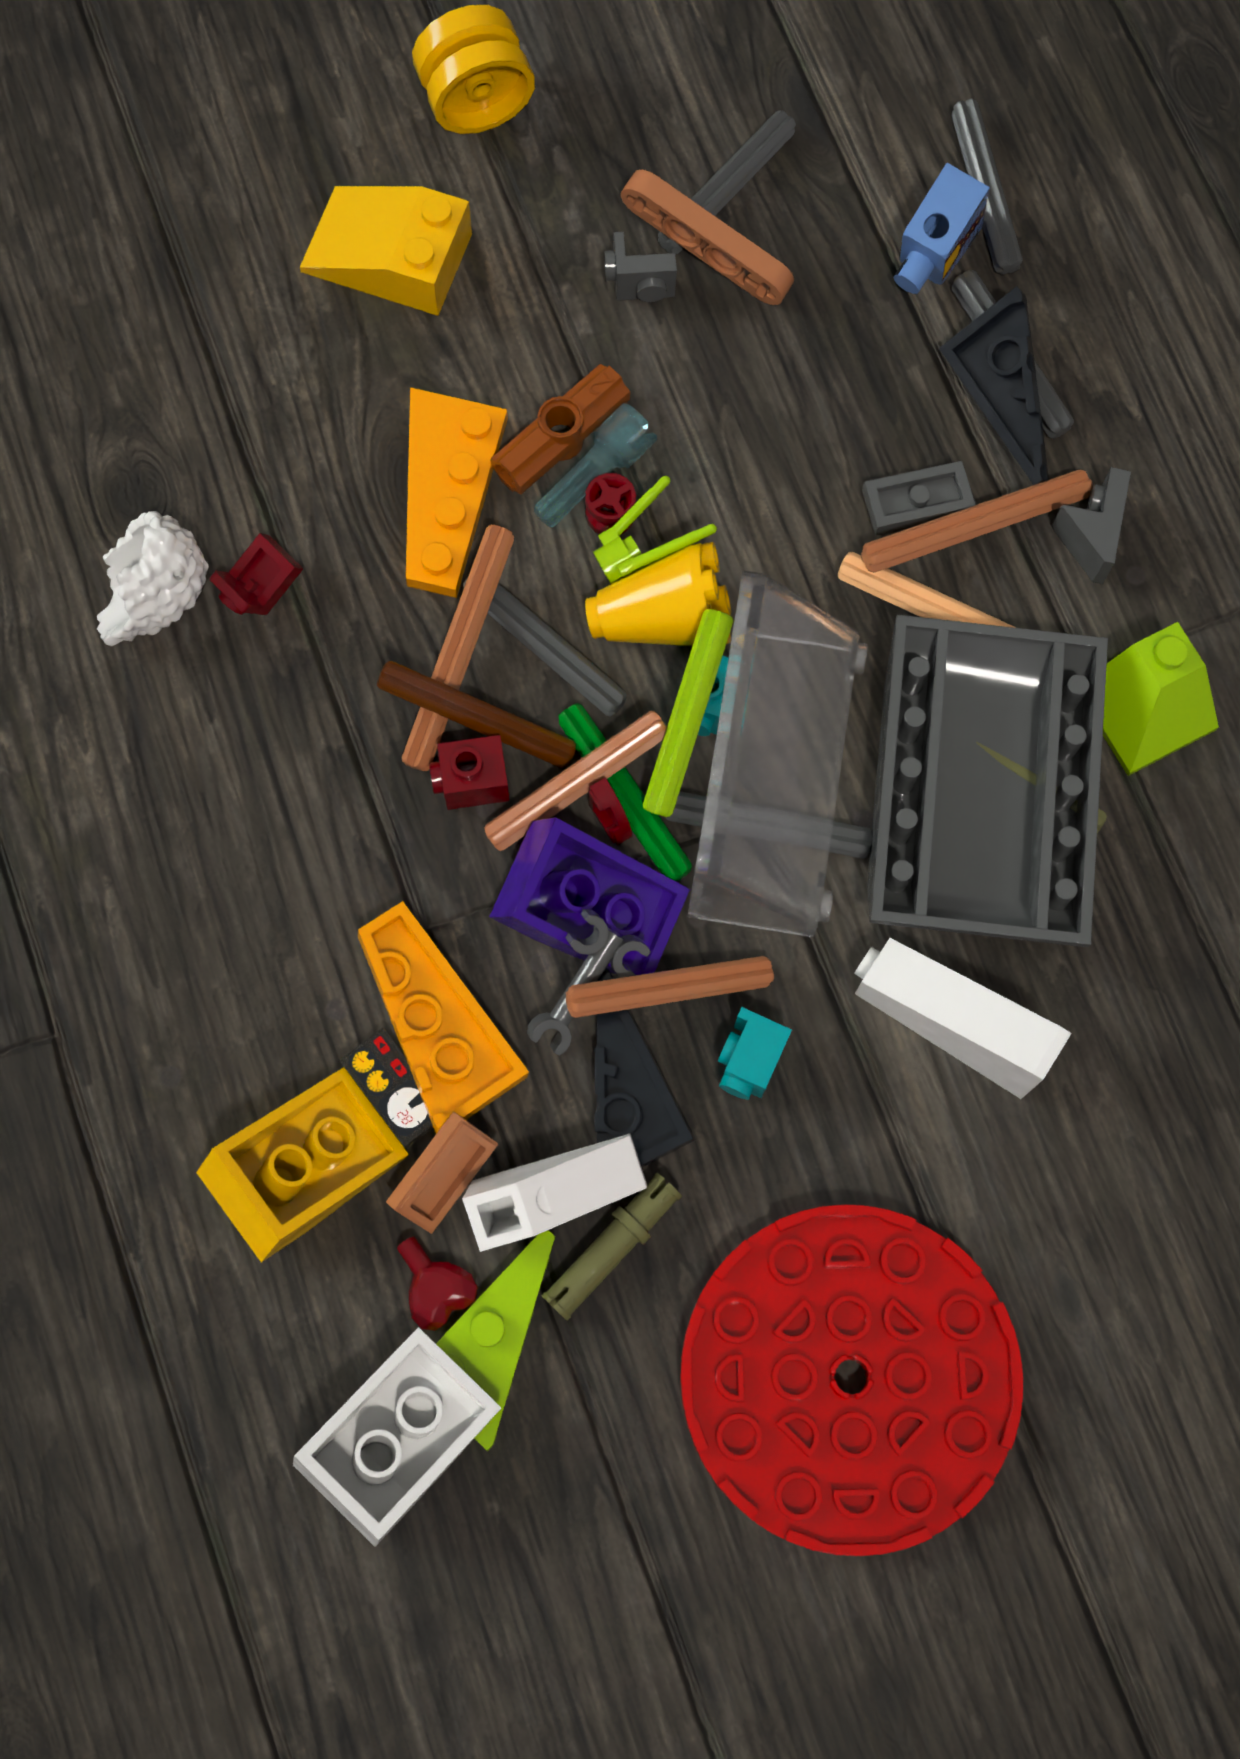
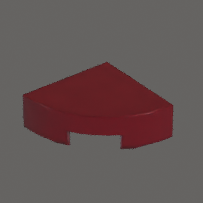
M603 778L589 787V807L612 843L619 845L633 837L624 809L607 779Z

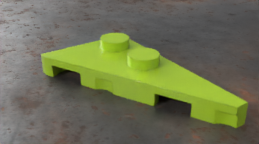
M549 1230L538 1234L436 1343L501 1407V1410L474 1438L487 1451L492 1448L497 1437L504 1407L511 1390L516 1367L523 1350L536 1300L551 1256L555 1236Z

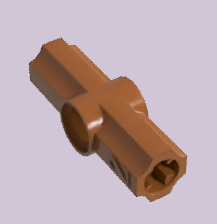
M599 364L565 395L552 397L545 401L539 408L538 418L491 458V467L496 471L500 480L512 492L515 491L521 495L559 461L570 460L577 456L582 449L584 439L630 400V390L624 384L622 377L611 366L607 367ZM556 425H565L570 427L571 430L557 433L552 431L551 428Z

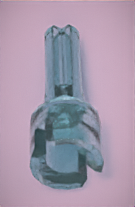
M621 404L594 431L595 445L535 505L534 512L537 517L548 527H555L586 496V489L594 478L610 473L615 467L630 468L658 440L657 435L654 433L645 434L648 430L649 422L629 404Z

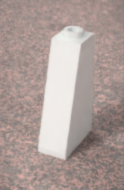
M889 938L881 952L871 947L854 973L863 979L855 992L857 996L1020 1099L1043 1081L1071 1035L1069 1031L892 938Z

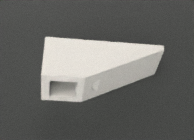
M627 1134L472 1180L462 1199L481 1252L538 1235L646 1189L647 1183L631 1134Z

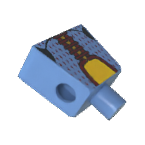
M946 163L903 233L900 254L902 265L893 277L894 281L902 289L912 294H918L927 279L935 284L941 285L944 283L982 229L990 190L989 186Z

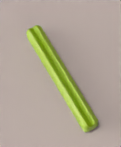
M706 609L702 614L644 798L643 809L650 813L664 817H670L673 814L732 628L733 618L724 612Z

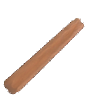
M1076 470L864 544L863 552L861 553L862 561L869 572L875 573L1053 511L1063 505L1073 504L1090 496V491L1093 488L1092 480L1088 478L1086 471Z
M489 525L485 530L431 676L432 679L457 690L460 689L514 542L512 532L504 527ZM420 707L402 755V762L405 765L419 771H428L430 769L429 763H432L438 749L437 744L441 741L448 718Z

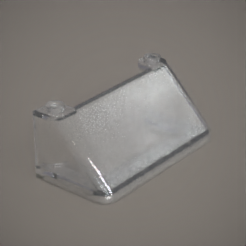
M742 571L687 917L814 937L818 921L828 923L831 913L833 891L824 890L853 678L854 673L863 674L868 644L859 642V631L764 573Z

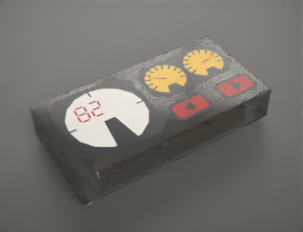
M384 1028L339 1060L404 1149H407L433 1129L406 1057Z

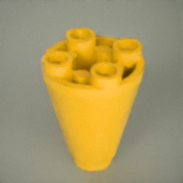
M715 543L690 545L598 590L597 596L586 598V616L592 637L594 639L605 637L607 641L693 646L702 614L706 609H714L731 615L726 585L718 586L715 573L720 572ZM729 634V637H728V640H727V643H726V644L731 643V635H730V634Z

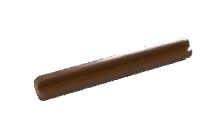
M387 661L380 672L377 680L379 689L484 735H500L501 742L560 768L567 767L575 754L576 743L573 740L396 662Z

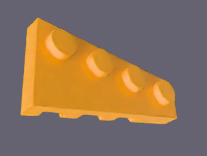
M410 387L406 545L407 587L457 598L493 473L490 460L499 452L507 424V409Z
M403 901L358 929V939L436 1134L453 1111L467 1120L528 1077L529 1071Z

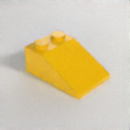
M335 186L300 265L301 273L439 316L472 236L469 201L423 186Z
M343 1067L212 1148L196 1173L262 1263L308 1232L404 1160L409 1154Z

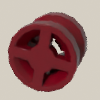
M617 473L599 475L589 483L585 496V517L588 525L594 532L601 534L613 527L636 503V491L633 484L626 477ZM603 507H606L608 509H613L615 513L601 510ZM632 524L622 534H624L628 529H630Z

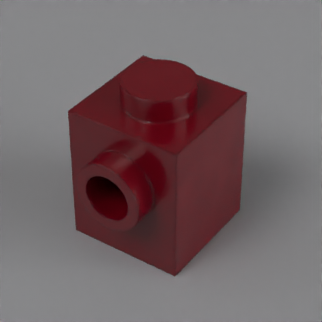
M500 735L437 744L439 762L429 763L433 792L434 794L444 793L447 810L510 801Z

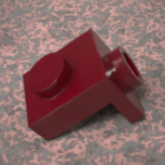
M259 533L229 572L215 570L209 580L221 591L218 595L219 599L235 613L240 615L244 613L267 615L302 572L303 568L270 535Z

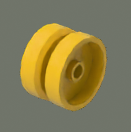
M468 5L445 13L425 28L418 36L412 50L413 65L421 85L427 90L428 102L435 119L445 130L458 134L480 133L498 127L515 117L528 104L535 90L534 73L526 55L520 49L519 38L511 20L503 10L490 5Z

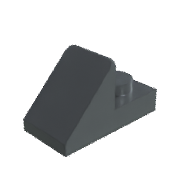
M1111 467L1103 484L1093 485L1087 509L1063 505L1060 507L1052 524L1057 536L1094 583L1103 584L1115 564L1131 471Z

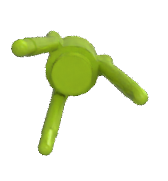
M668 476L661 477L613 527L598 535L603 546L593 551V554L610 584L716 533V525L709 524L643 554L631 535L623 540L619 537L670 484L671 480Z

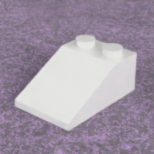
M418 1327L294 1455L293 1466L376 1547L501 1410V1407Z

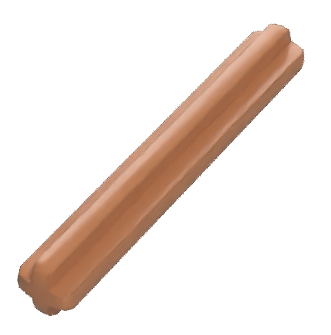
M649 711L487 823L484 830L488 839L499 851L505 850L526 835L532 821L553 817L589 792L591 785L603 778L608 779L663 741L667 729L666 724L658 713Z
M765 956L572 985L566 992V1004L569 1014L572 1017L578 1018L766 988L774 981V972L770 959Z

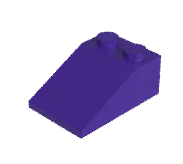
M549 818L531 822L489 917L535 941L585 961L588 955L576 952L565 937L568 933L574 934L580 939L590 937L594 931V925L589 924L582 917L581 913L583 909L593 910L600 915L608 928L621 936L635 935L642 939L651 952L648 957L635 950L629 951L624 955L622 964L627 965L636 976L655 972L690 889L558 818ZM608 964L606 968L610 972L616 974L611 965Z

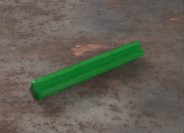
M579 703L574 704L558 716L559 725L567 737L576 743V750L582 758L607 741L583 705ZM623 767L610 776L607 781L620 801L633 833L664 876L674 881L681 880L691 871L692 864L659 815L643 809L645 795L628 770Z

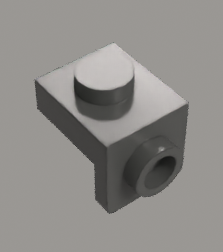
M613 232V250L604 251L606 281H615L616 300L640 299L645 302H656L663 298L675 297L677 276L675 253L626 256L624 232Z

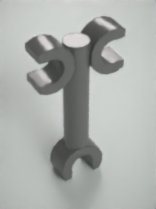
M583 909L581 913L582 917L589 924L594 925V931L590 937L580 939L571 933H568L565 937L576 952L588 955L551 1013L538 1014L531 1020L527 1029L528 1036L536 1043L546 1030L556 1029L557 1034L552 1040L550 1047L559 1056L568 1049L572 1038L568 1025L574 1017L569 1014L566 1004V992L569 987L577 984L597 982L608 964L611 965L616 974L621 978L635 976L634 972L627 965L622 964L624 955L629 951L635 950L648 957L651 952L642 939L635 935L621 936L608 928L600 915L590 909Z

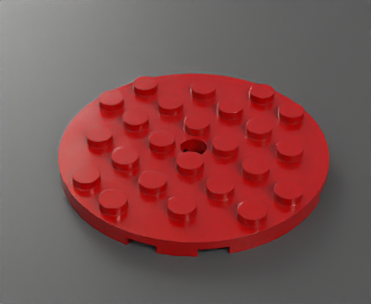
M845 1204L803 1210L775 1221L747 1240H744L716 1269L698 1298L685 1333L680 1370L682 1405L690 1436L705 1469L732 1504L750 1520L790 1543L814 1551L844 1556L882 1555L904 1550L928 1541L960 1518L965 1517L982 1500L995 1483L994 1479L1001 1469L1008 1451L1012 1449L1016 1438L1023 1402V1369L1015 1329L1003 1301L1000 1302L995 1291L981 1273L983 1270L964 1250L951 1239L944 1238L929 1227L916 1222L917 1220L910 1216L872 1206ZM843 1361H856L865 1370L866 1384L856 1394L842 1391L834 1378L837 1367Z

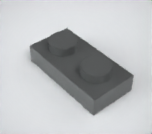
M962 461L865 481L862 489L875 536L908 529L976 505Z

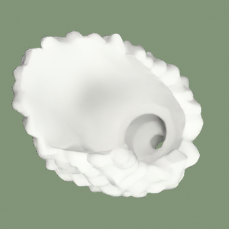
M157 511L141 513L137 519L130 522L125 537H120L117 540L116 547L111 548L109 553L104 554L103 559L110 566L107 569V575L111 579L110 587L113 590V596L109 605L97 615V620L100 622L97 627L98 632L101 634L100 638L106 645L114 646L123 640L133 641L137 635H155L162 628L169 627L172 622L180 620L184 610L194 607L206 582L205 575L209 566L192 532L182 528L178 520L173 519L172 516H161Z

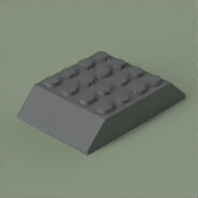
M905 615L896 616L884 685L872 823L873 836L869 858L867 889L870 923L1079 947H1089L1091 945L1108 638ZM976 742L1035 773L1036 786L1002 765ZM1075 800H1077V812L1070 808Z

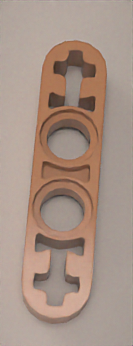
M636 170L621 191L623 203L634 214L760 301L770 305H778L794 283L793 274L783 263L655 174L646 170Z

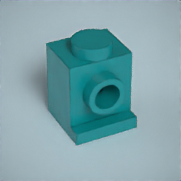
M741 1007L734 1028L742 1031V1034L740 1036L733 1032L730 1033L718 1059V1062L727 1066L719 1087L741 1099L749 1100L751 1094L762 1098L792 1029Z

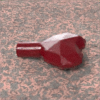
M415 1236L406 1239L397 1247L398 1252L414 1274L409 1288V1307L412 1319L421 1329L437 1331L447 1323L452 1311L466 1309L475 1302L478 1286L471 1273L449 1262H432Z

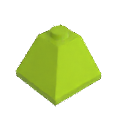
M1178 622L1131 645L1107 663L1103 737L1128 776L1219 728L1206 665Z

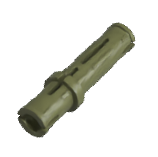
M656 1172L652 1176L653 1178L647 1183V1188L641 1190L624 1209L620 1206L617 1207L611 1214L615 1219L553 1286L541 1295L567 1321L571 1318L573 1312L638 1242L644 1245L651 1236L648 1231L676 1201L682 1198V1195L670 1183L667 1184L665 1178Z

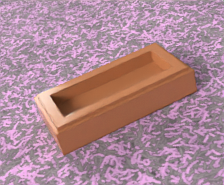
M453 1111L387 1199L386 1203L396 1212L432 1234L498 1146V1143Z

